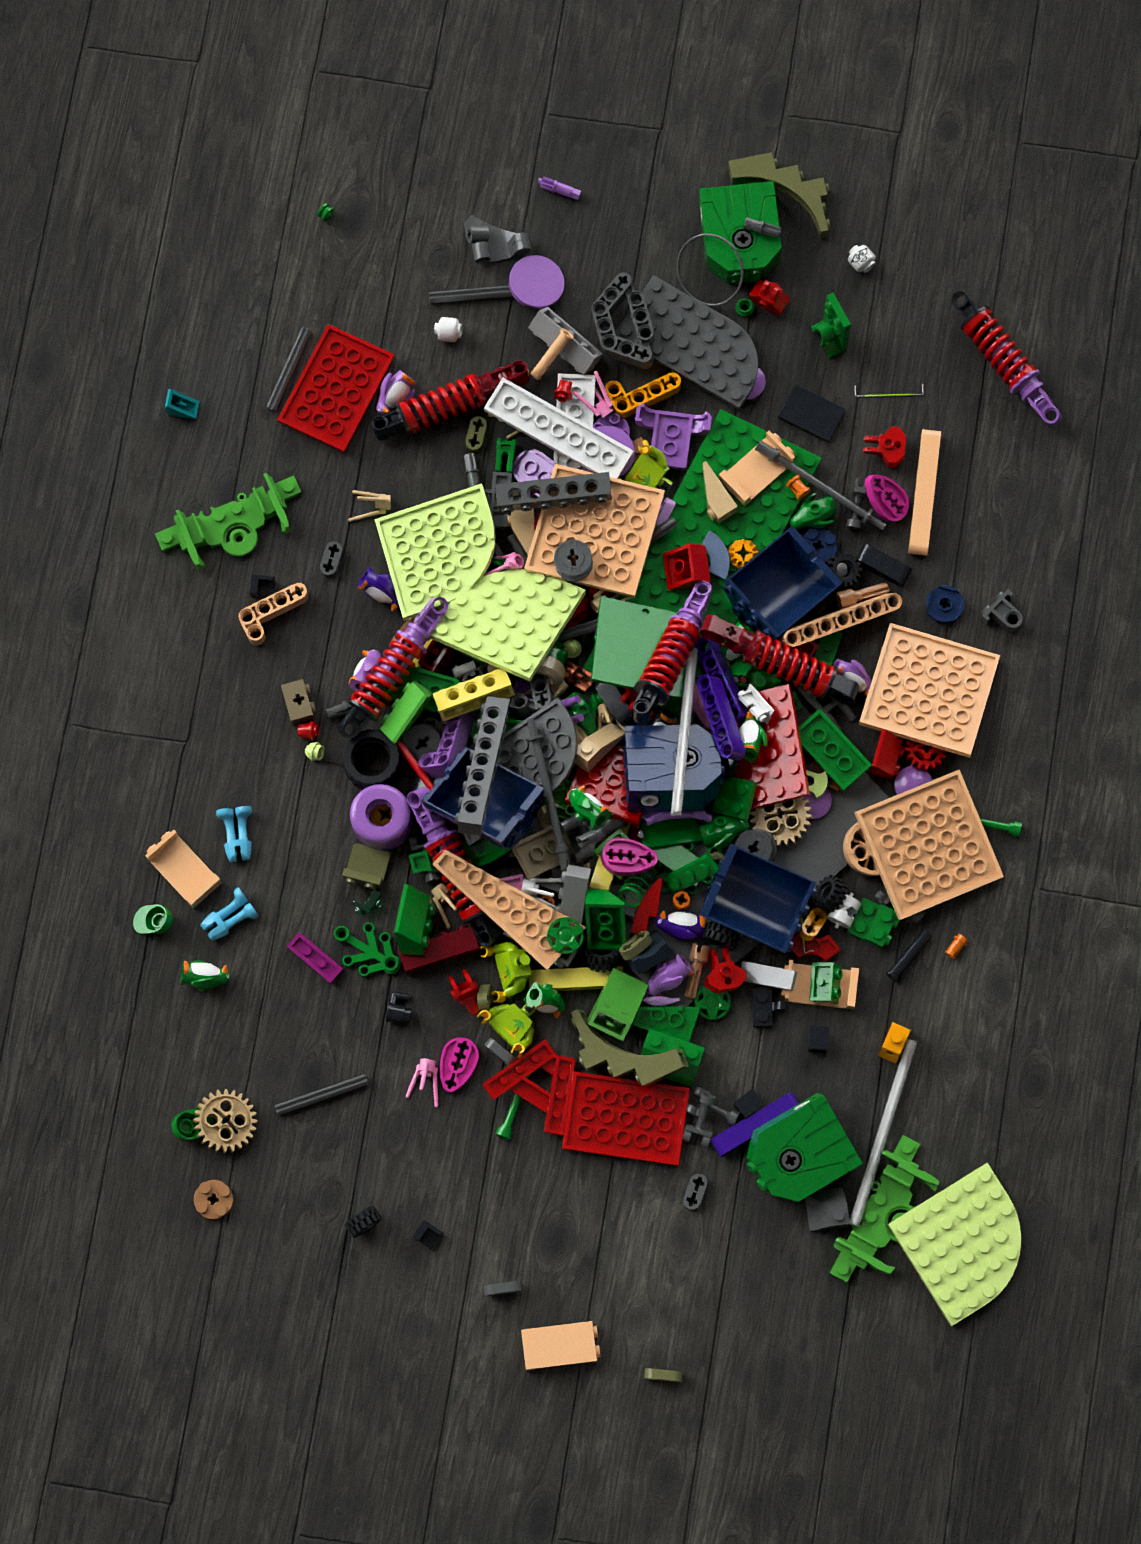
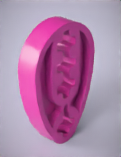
M868 476L865 480L866 492L878 516L887 522L903 519L909 509V498L905 490L886 476Z
M626 838L611 839L605 844L601 852V862L604 868L611 874L618 876L637 875L653 868L658 861V855L648 846ZM608 852H611V855L614 856L612 859H609ZM618 853H621L622 860H619ZM627 854H630L631 858H633L631 861H628ZM646 856H649L652 860L650 863H647Z
M463 1037L454 1038L443 1048L440 1059V1078L443 1089L447 1093H455L462 1088L471 1078L477 1067L479 1052L471 1040ZM465 1042L469 1049H465L463 1055L466 1057L460 1061L463 1067L454 1070L452 1064L458 1061L455 1055L461 1052L458 1046L463 1045ZM453 1075H455L454 1083L456 1084V1087L452 1086L451 1089H449L446 1082H450Z

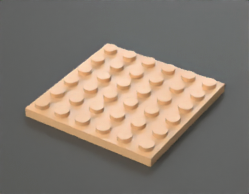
M555 464L551 478L594 473ZM610 477L612 500H608L606 503H598L596 501L589 502L587 505L570 504L568 507L551 506L550 509H541L524 570L567 581L561 578L556 571L554 554L557 547L564 541L571 539L579 540L590 548L593 560L592 570L583 580L568 582L635 598L665 490ZM595 487L587 489L591 493L597 490ZM571 489L568 493L574 495L578 491L576 489ZM552 491L549 495L555 497L559 493ZM575 555L571 556L572 566H576Z
M890 623L859 725L878 731L883 729L895 736L970 758L1000 655Z
M960 770L854 812L898 920L1004 877Z

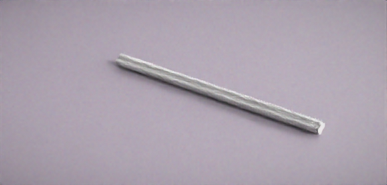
M696 648L690 652V657L686 660L671 809L672 816L682 815L683 786L685 784L687 763L686 755H688L687 747L690 735L692 696L694 694L693 684H695L694 674H696L695 666L697 664L696 656L698 649Z
M906 1040L902 1058L880 1122L879 1131L875 1138L872 1154H870L869 1163L867 1164L854 1205L855 1207L850 1217V1225L859 1226V1221L861 1222L859 1219L862 1217L861 1214L863 1215L862 1212L864 1211L862 1210H865L863 1207L865 1208L864 1205L866 1204L864 1203H867L866 1198L870 1194L868 1192L871 1189L870 1187H872L870 1184L874 1180L873 1177L875 1178L873 1176L876 1173L875 1170L877 1171L875 1168L878 1166L877 1163L879 1164L880 1162L878 1159H881L879 1158L881 1157L880 1154H882L880 1152L884 1150L883 1145L885 1144L883 1143H886L885 1138L889 1134L887 1131L891 1127L890 1122L894 1118L892 1115L896 1111L894 1108H896L895 1106L899 1102L897 1099L901 1095L899 1092H901L900 1090L904 1086L902 1084L905 1081L904 1079H906L904 1076H906L905 1074L909 1070L907 1067H909L908 1065L911 1063L910 1058L914 1054L912 1051H914L913 1049L917 1045L915 1040Z

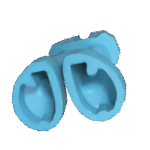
M251 806L235 808L239 839H236L233 809L224 808L216 810V816L223 820L226 826L227 843L224 844L230 862L237 861L236 846L241 848L242 861L250 859L251 841L247 837L246 823L247 818L252 813Z
M239 887L234 890L235 898L227 907L217 913H210L200 925L204 931L209 930L216 924L218 925L208 933L211 941L228 935V930L238 922L247 918L256 919L259 916ZM244 906V908H243L239 913H237L235 916L231 917L230 919H228V920H226V921H223L227 916H229V915H230L231 913H233L235 910H237L238 908Z

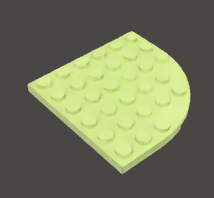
M482 484L375 519L404 621L416 617L433 597H443L449 605L452 600L461 595L459 593L461 590L468 592L482 579L491 563L495 549V526ZM438 600L434 603L436 610L441 609V603Z
M524 569L494 572L482 577L468 592L461 590L459 592L461 595H458L456 599L451 601L448 605V610L429 635L431 639L527 681H531L584 598L586 590L562 579L544 576V574L527 572Z
M988 1163L888 1224L950 1326L982 1308L1000 1294L1013 1276L1019 1260L1021 1230L1018 1215L1008 1194Z

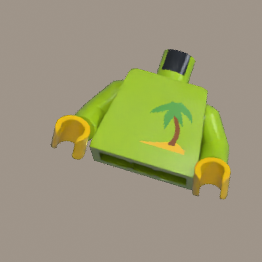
M644 440L642 442L645 447L641 448L638 446L641 455L624 480L653 488L659 486L667 492L673 482L664 477L669 471L666 458L662 451L649 446L648 441Z
M511 942L495 944L494 947L481 946L479 949H486V954L481 955V957H490L495 953L494 956L504 992L493 991L491 993V996H498L497 1000L493 1002L503 1003L506 997L509 998L522 992L532 973L529 965L530 958L526 951L519 949L518 946Z
M504 1004L489 1010H482L477 1015V1018L479 1016L484 1017V1020L481 1022L483 1025L490 1020L489 1025L512 1047L511 1053L513 1051L519 1052L518 1058H521L523 1052L532 1043L535 1030L533 1028V1021L529 1017L536 1011L535 1008H529L525 1004L519 1009L515 1004Z

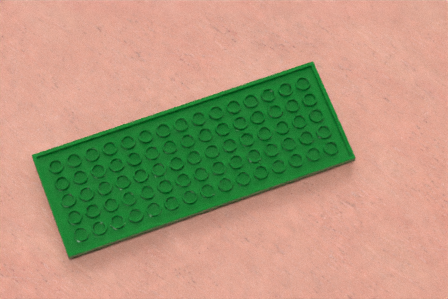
M720 409L710 428V432L707 433L672 499L676 504L669 518L673 517L675 519L677 527L650 545L636 596L627 602L677 613L681 608H684L685 602L693 588L672 591L667 589L663 554L688 543L701 545L709 530L722 540L727 551H729L730 546L735 541L745 539L752 541L757 546L758 553L784 533L800 500L796 499L794 492L786 487L789 480L797 475L789 469H786L745 507L724 486L738 506L737 512L719 524L716 520H712L707 513L708 507L702 469L703 462L706 461L719 479V474L724 469L728 471L757 446L760 440L765 439L767 431ZM781 438V443L785 447H790L795 453L794 464L813 476L822 458ZM800 477L803 484L808 487L809 482ZM742 547L741 552L738 554L742 556V561H744L745 556L749 553L745 552L744 547ZM707 555L708 567H710V559ZM731 562L727 579L739 570ZM710 574L711 602L707 607L703 622L706 615L712 614L735 625L739 617L733 613V606L724 591L726 581ZM622 595L619 600L629 596ZM594 648L583 669L592 673ZM698 654L696 656V674H694L695 684H697V680L701 675H706ZM669 698L667 704L657 706L660 709H668L676 717L681 718L682 700Z

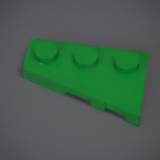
M639 1006L633 1025L648 1031L652 1029L690 1042L701 1007Z

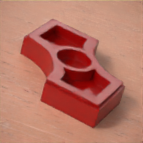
M799 934L791 939L794 941L791 951L798 959L803 956L813 955L827 962L841 951L830 935L823 938H814L811 941L804 940L805 952L814 950L808 953H804L803 940Z

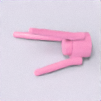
M595 371L596 380L605 398L601 397L595 387V395L600 401L595 405L597 409L577 392L573 394L592 410L596 417L600 415L603 419L615 410L612 407L613 404L608 397L598 372Z
M515 552L497 556L496 558L499 560L506 559L504 565L485 573L484 576L504 569H522L524 567V560L521 555Z
M420 1059V1064L416 1067V1072L408 1088L406 1098H409L419 1073L422 1076L419 1088L421 1091L424 1088L426 1077H431V1074H433L434 1105L437 1108L438 1068L435 1067L436 1062L434 1060Z

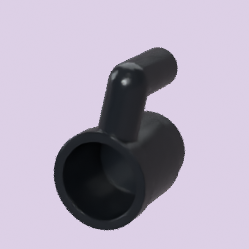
M392 992L388 1004L386 1022L410 1023L412 1008L397 1005L398 1000L408 1002L409 994Z

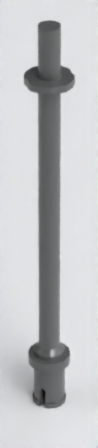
M760 440L756 446L755 451L769 458L768 461H777L863 517V524L869 521L881 530L886 526V523L871 514L873 509L867 512L781 456L779 449L772 448L763 440Z
M534 718L527 719L530 738H527L526 741L532 742L557 843L554 852L558 856L560 870H566L568 865H572L568 852L570 847L564 843L539 741L544 737L543 735H538Z

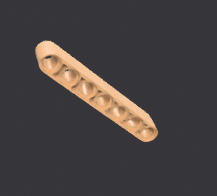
M922 429L908 554L923 556L928 554L941 431Z
M896 593L874 597L789 628L778 637V640L781 642V645L799 646L895 611L901 607L902 598ZM890 597L893 600L892 606L888 604V600ZM873 603H874L875 606H876V611H875V612L872 611V605H873ZM856 610L859 611L858 619L855 617ZM839 616L843 618V622L841 625L838 622ZM822 622H825L826 629L824 631L821 628ZM806 627L809 630L808 637H806L804 634V630ZM789 634L792 636L791 643L787 640Z

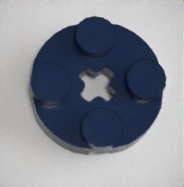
M810 528L802 536L812 547L816 557L822 559L825 563L837 552L836 537L826 529ZM821 543V546H823L824 548L819 549V551H815V547L813 545Z
M949 585L938 586V588H935L928 594L926 600L927 614L938 623H954L963 612L964 599L955 587ZM944 600H947L950 607L943 609L940 602L943 603Z

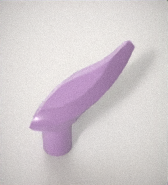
M647 991L642 1001L651 1006H666L679 1002L680 998L652 996Z

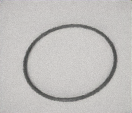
M708 233L696 235L689 239L683 245L679 252L677 259V275L679 282L684 291L687 293V295L696 299L689 293V291L686 289L682 282L679 268L681 255L685 247L694 239L704 236H711L721 239L722 241L726 242L737 255L741 268L740 283L735 293L726 301L716 304L705 303L702 301L700 302L707 306L724 305L731 301L737 295L742 286L744 270L741 257L735 249V247L728 240L719 235Z

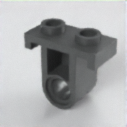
M1009 589L1004 593L1001 591L994 598L995 603L992 606L988 604L981 613L983 615L980 621L987 625L991 617L1005 631L1010 633L1018 631L1023 617L1008 602L1012 599L1013 593ZM1014 618L1017 624L1012 625L1007 619Z

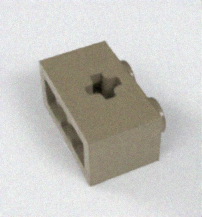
M303 679L281 685L292 725L313 720V713H316L314 702H310L308 695H311L309 684H304ZM301 698L302 704L298 705L297 699Z

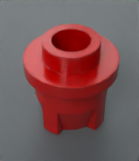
M562 379L554 391V397L560 402L570 401L573 396L572 382Z
M315 721L298 724L297 735L300 738L315 740L319 736V725H316Z

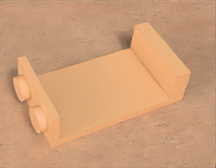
M766 432V438L763 439V442L774 449H779L781 456L794 463L795 453L788 446L785 447L781 443V438L776 433ZM756 446L728 471L724 469L719 474L720 482L744 507L787 469L777 461H768L769 458L755 451Z
M175 830L166 832L157 845L153 844L147 850L146 858L192 908H195L222 883L219 877L202 862L178 836Z
M789 960V965H785L784 969L793 970L798 973L793 991L782 989L781 996H785L784 1001L854 1010L859 968L851 967V970L842 969L843 977L840 980L841 997L839 1004H833L831 1002L809 1001L811 965L795 964L793 960Z
M592 1321L521 1330L526 1371L586 1362L597 1363V1358L601 1357L599 1345L595 1346L594 1338L598 1337L597 1325L593 1326Z

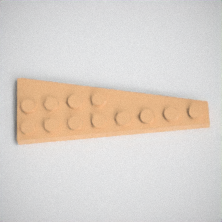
M447 850L435 860L432 865L546 970L560 957L561 953L556 952L549 945L547 932L553 921L568 916L561 914ZM569 921L571 927L577 926L573 922ZM560 922L556 923L552 928H558ZM580 924L582 929L584 930L586 927ZM550 936L551 942L554 945L556 939Z

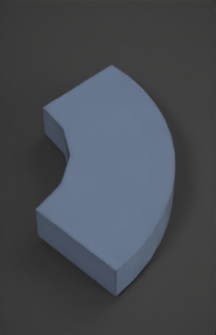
M709 530L701 544L706 546V553L710 559L709 573L726 581L730 565L729 554L722 540Z

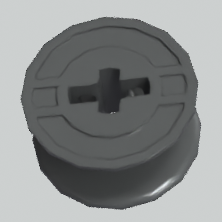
M571 539L564 541L555 551V567L561 578L576 582L583 580L591 572L593 566L590 548L585 543ZM572 555H575L576 566H572Z
M431 723L415 725L405 735L404 744L414 758L419 761L424 754L437 752L443 731L437 725ZM429 738V740L426 742L427 746L421 747V745L424 743L423 739Z
M762 829L745 831L740 834L735 843V846L770 862L774 859L777 851L776 841L773 836ZM753 845H757L758 852H754Z

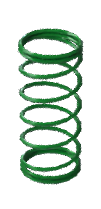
M657 861L658 869L652 868L648 870V872H655L654 877H651L647 872L644 873L649 875V877H645L640 873L644 878L651 879L649 884L642 878L635 877L634 875H632L633 877L628 876L618 892L619 899L625 905L638 907L641 904L642 899L645 897V892L649 890V885L653 883V879L657 875L656 872L660 871L662 867L660 862L658 863ZM634 878L639 884L647 886V890L644 891L639 885L630 883V879ZM636 878L641 879L646 884L639 882ZM632 885L639 887L642 891L637 890ZM627 889L635 892L639 898L632 896ZM622 890H625L631 897L640 899V902L638 904H630L623 898Z

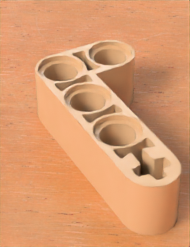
M295 583L240 611L239 620L251 644L258 646L264 643L266 636L261 624L307 601L308 592L304 584ZM297 591H300V593H302V595H301V596H298V594H296V592H297ZM280 599L287 600L284 605H278L277 602ZM263 607L270 608L269 612L265 614L261 613L260 610ZM247 615L253 616L250 622L243 621L244 617ZM256 631L261 633L258 638L251 637Z

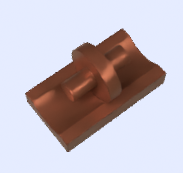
M568 661L565 667L564 681L585 693L590 692L594 687V681H591L592 673Z

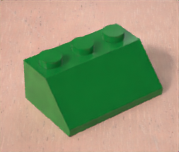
M404 884L394 933L401 954L424 955L425 948L429 946L428 933L432 931L431 918L435 915V904H432L429 895L408 884Z
M587 889L585 914L588 949L619 950L627 942L624 902L608 890Z
M649 1029L641 1055L661 1054L673 1049H682L689 1067L665 1079L692 1088L705 1048Z

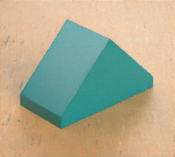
M168 389L165 409L168 416L196 419L200 401Z

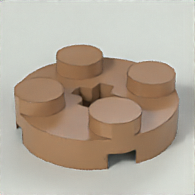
M209 1180L203 1182L195 1191L194 1205L196 1210L206 1219H220L232 1209L233 1194L230 1188L222 1181ZM215 1194L219 1201L211 1205L208 1198Z

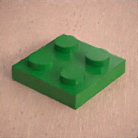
M723 776V786H720L712 812L748 820L757 783L736 777L724 778Z

